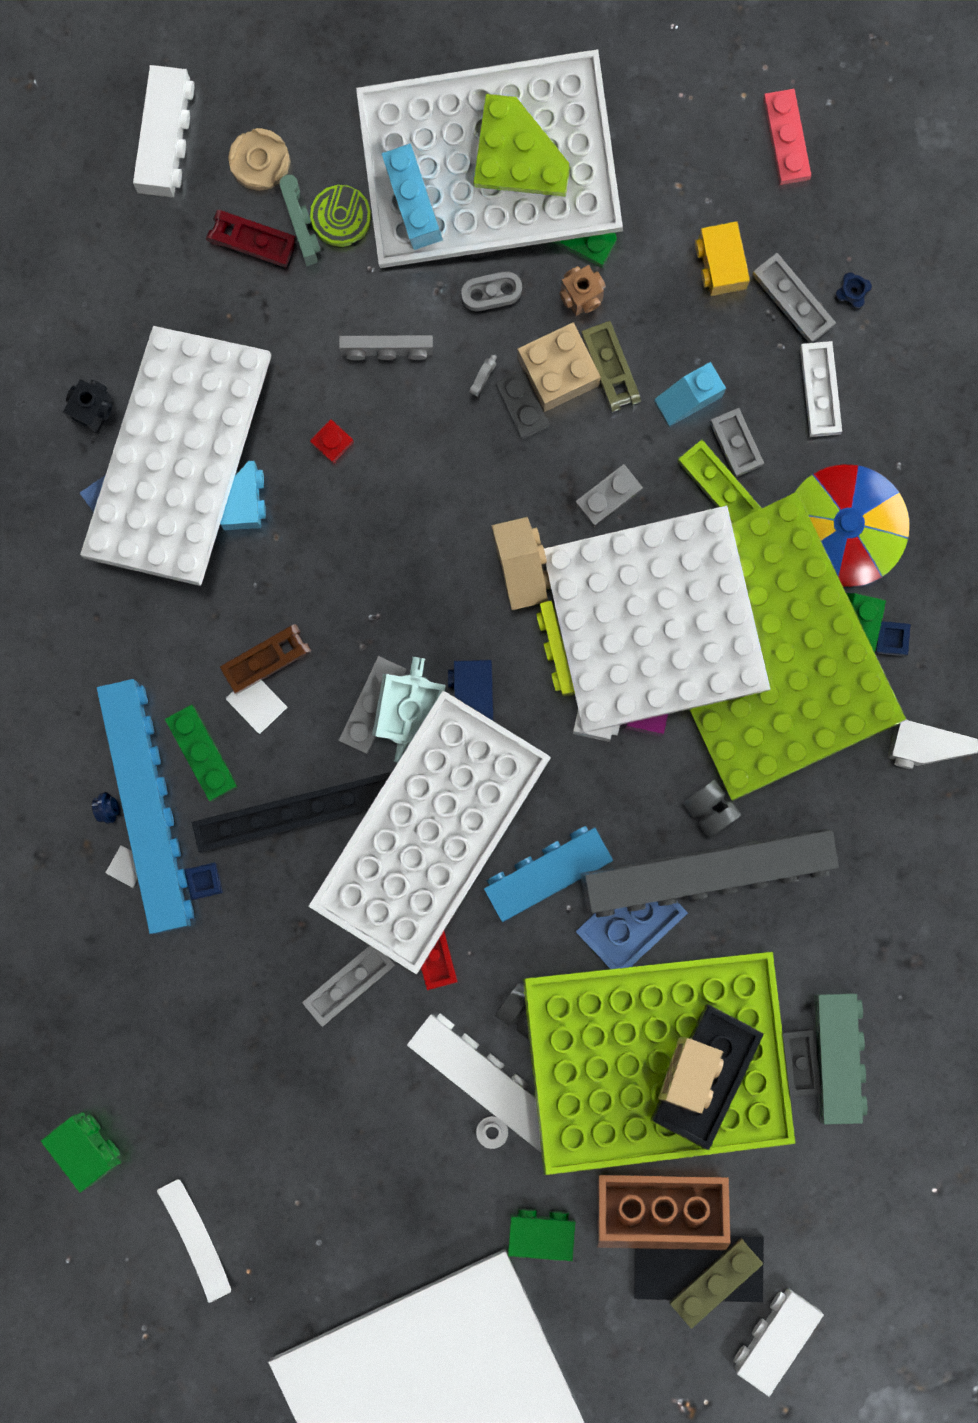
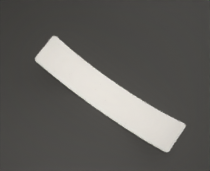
M177 1179L159 1188L157 1193L167 1208L187 1248L208 1302L211 1303L230 1293L231 1287L217 1252L182 1182Z

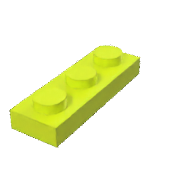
M552 600L540 603L542 612H538L536 615L540 630L547 631L549 642L544 643V648L548 661L554 660L557 672L551 673L555 691L561 690L564 697L575 695L554 603Z

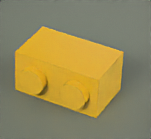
M738 222L701 228L699 237L695 240L697 257H703L705 267L701 269L703 286L709 287L711 296L747 289L750 278Z

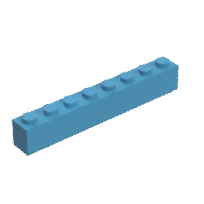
M134 679L96 687L149 933L158 934L191 926L190 919L194 918V910L191 900H186L183 888L188 887L184 869L179 870L176 857L181 856L178 839H172L170 826H174V818L171 808H166L163 796L168 795L164 777H159L156 765L161 764V759L157 746L152 747L150 735L154 734V727L151 716H145L143 704H148L145 688L143 685L139 686V683Z

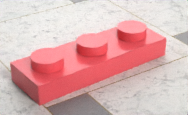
M795 89L764 94L763 100L780 185L810 180L812 175Z

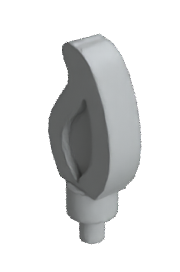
M495 355L485 359L469 393L476 396L479 395L490 373L493 372L496 366L495 360L497 357Z

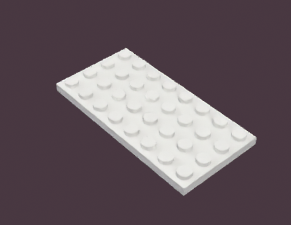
M153 326L80 554L84 559L201 586L272 356L268 350Z
M442 691L309 907L417 974L551 757L452 695Z

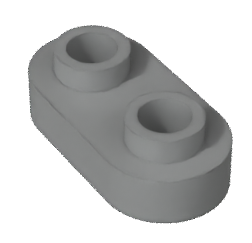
M508 271L472 278L462 287V302L466 308L472 311H482L510 305L520 298L522 282L516 274ZM504 286H510L512 288V292L510 294H504L502 293L501 288ZM475 292H479L483 296L478 301L471 298V295Z

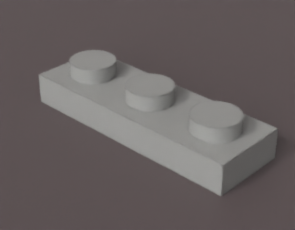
M778 253L753 271L752 275L808 343L815 342L834 327L836 322Z
M339 336V349L341 356H347L349 360H363L365 356H377L380 360L396 359V356H408L412 360H423L427 358V355H433V336Z
M378 656L339 742L368 755L376 736H372L383 674L403 676L407 672L406 668Z
M370 945L302 1003L323 1027L396 965L390 957Z

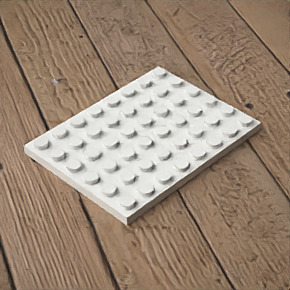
M598 49L356 88L380 268L623 231ZM486 94L517 97L570 163L566 197L474 187L473 183ZM410 143L443 241L417 250L413 249L381 154Z

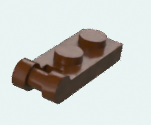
M296 624L289 626L220 666L221 671L236 695L311 653L309 645L301 640L299 636L301 632ZM288 641L293 650L284 654L280 645Z

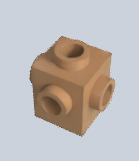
M589 265L582 269L578 266L564 274L559 295L567 308L571 307L575 316H578L583 312L589 313L601 305L604 295L603 289L606 286L598 271L593 273ZM584 284H585L586 287H587V289H585V290H582V289H579V288H578V287H580V286H582V285H584Z

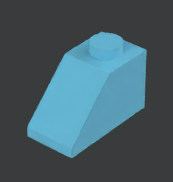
M709 362L681 378L656 397L654 402L670 427L722 398L726 387L712 363Z

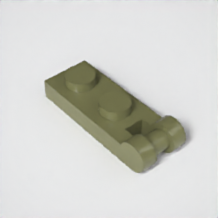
M611 321L583 330L581 335L601 376L600 384L610 411H618L622 405L628 403L634 405L641 402L640 394ZM623 383L626 391L616 395L614 386Z

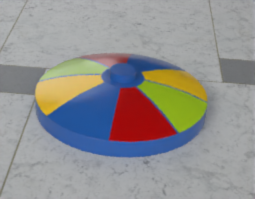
M834 465L812 474L797 488L795 492H798L844 589L859 588L874 583L885 576L900 560L909 537V516L900 493L884 476L869 468L858 465Z

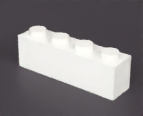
M150 65L133 180L138 193L174 197L175 187L180 188L182 171L178 169L179 158H184L186 151V140L182 139L183 130L188 129L190 123V111L186 110L188 99L192 100L194 95V81H190L187 69Z

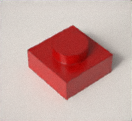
M330 419L310 440V443L334 464L354 443V440Z

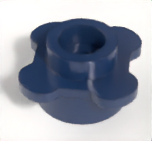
M846 273L843 277L844 283L842 287L836 291V297L840 301L846 300L852 303L855 308H860L864 305V297L871 290L872 284L869 280L854 273ZM851 288H856L857 292L853 293Z

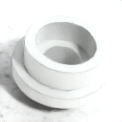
M495 1116L486 1117L477 1126V1139L486 1148H499L507 1140V1125ZM489 1127L497 1128L499 1133L496 1138L490 1139L487 1137L486 1130Z

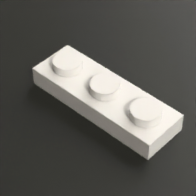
M828 341L801 344L800 353L810 437L840 435L842 433L833 343Z

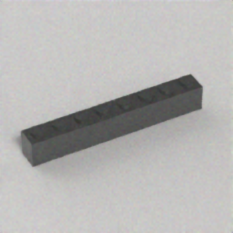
M819 829L582 872L580 876L586 911L596 913V917H606L614 915V909L627 907L628 912L646 909L645 903L657 901L658 906L677 903L676 898L688 896L689 900L707 898V892L719 890V894H731L738 892V886L748 884L750 889H757L769 886L768 881L780 879V883L799 881V875L810 873L811 878L830 875L829 870L839 868L833 830Z

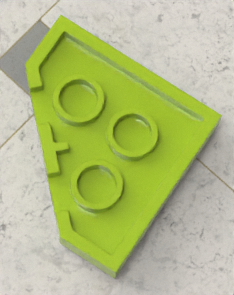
M486 94L473 183L474 187L566 197L570 163L517 97Z

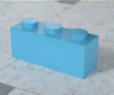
M411 143L381 153L413 249L417 250L443 241Z

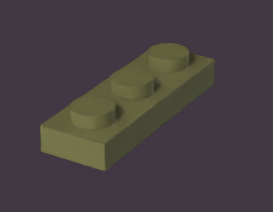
M740 1238L669 1303L692 1329L758 1270L763 1263Z

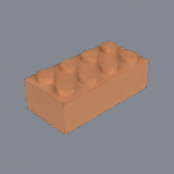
M599 1175L597 1182V1248L727 1250L730 1244L729 1178Z

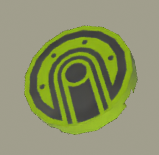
M335 185L325 188L316 196L311 205L310 220L314 231L323 242L331 246L346 247L352 245L351 243L357 240H361L366 235L371 223V210L367 199L359 190L347 185Z

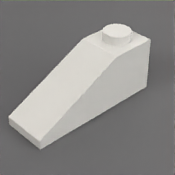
M906 720L895 725L887 758L895 760L894 765L913 769L914 765L919 766L978 754V739Z

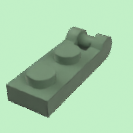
M285 175L280 179V188L307 267L318 263L316 252L321 250L315 233L311 235L308 233L306 224L311 223L306 205L299 206L300 188L298 181L293 175Z

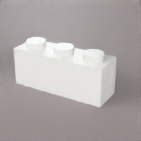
M789 1288L784 1293L780 1291L775 1296L770 1305L772 1312L766 1321L762 1318L756 1324L752 1331L753 1340L748 1347L742 1346L734 1358L736 1363L734 1370L736 1373L769 1397L824 1316L819 1309Z

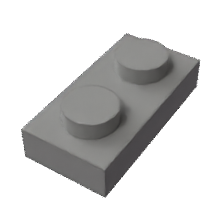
M739 408L710 420V425L735 478L764 465V461Z
M623 464L575 501V504L592 526L596 527L640 493L643 487L626 465Z

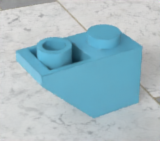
M248 461L234 476L220 522L224 530L261 528V519H266L265 501L259 499V488H264L263 470H258L255 461Z

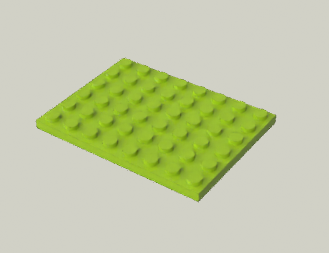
M798 492L731 523L770 691L690 709L732 801L907 720Z
M773 952L523 979L543 1174L551 1175L796 1144ZM705 1004H709L764 1033L709 1150L650 1121L660 1100L658 1097L679 1037L690 1038Z

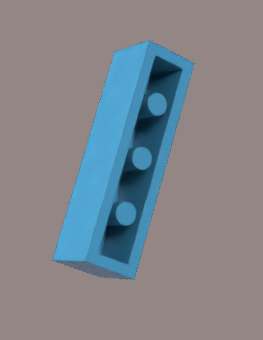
M584 826L571 833L570 837L572 840L561 846L559 841L542 849L544 856L533 861L530 856L514 865L517 871L508 876H505L502 871L486 880L489 886L484 888V891L501 922L510 919L580 880V873L598 870L611 863L613 859L596 828L588 831L587 827Z

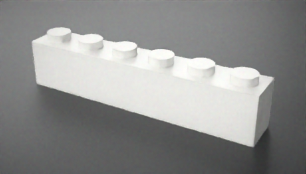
M441 1013L437 1018L431 1014L407 1046L541 1152L536 1099L533 1094L526 1090L530 1084L516 1073L512 1077L501 1070L505 1064L491 1053L487 1057L476 1050L480 1044L466 1033L462 1037L451 1030L455 1024Z

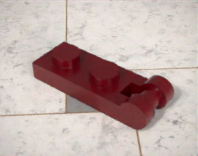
M216 210L213 218L215 224L206 236L208 242L228 247L285 268L287 267L297 240L296 236L222 210ZM227 226L234 227L231 236L224 234Z

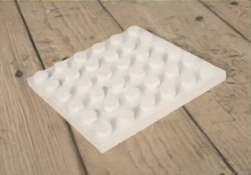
M727 506L544 549L547 560V572L584 733L770 691Z

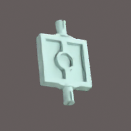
M412 656L410 675L395 676L383 674L372 736L388 738L397 743L393 762H399L442 691H445L446 685L433 683L422 677L426 660L424 658Z

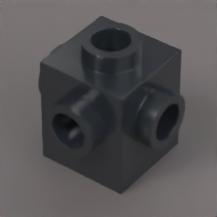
M80 379L77 385H73L66 396L67 405L63 413L68 419L97 432L102 420L106 421L112 412L113 404L111 402L113 399L106 392L108 388L102 383L93 379L88 383Z

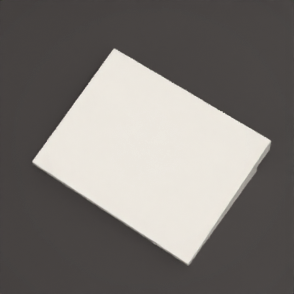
M506 1249L498 1251L272 1357L268 1362L297 1423H584Z

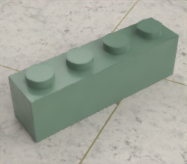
M855 993L814 994L816 1049L821 1083V1094H819L820 1123L824 1125L863 1123V1116L867 1115L868 1105L866 1096H862L861 1083H866L865 1064H860V1051H864L865 1047L864 1034L859 1032L858 1019L863 1018L862 1000H857V994Z

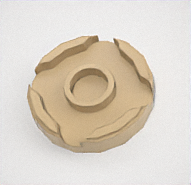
M261 128L252 129L251 132L239 135L231 145L228 156L230 169L236 180L246 188L257 191L271 189L279 184L280 179L288 173L290 164L288 148L282 138L271 130Z

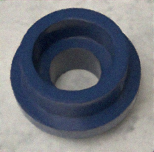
M107 792L100 793L97 798L92 800V811L95 819L98 822L110 824L115 821L116 815L119 814L117 800Z

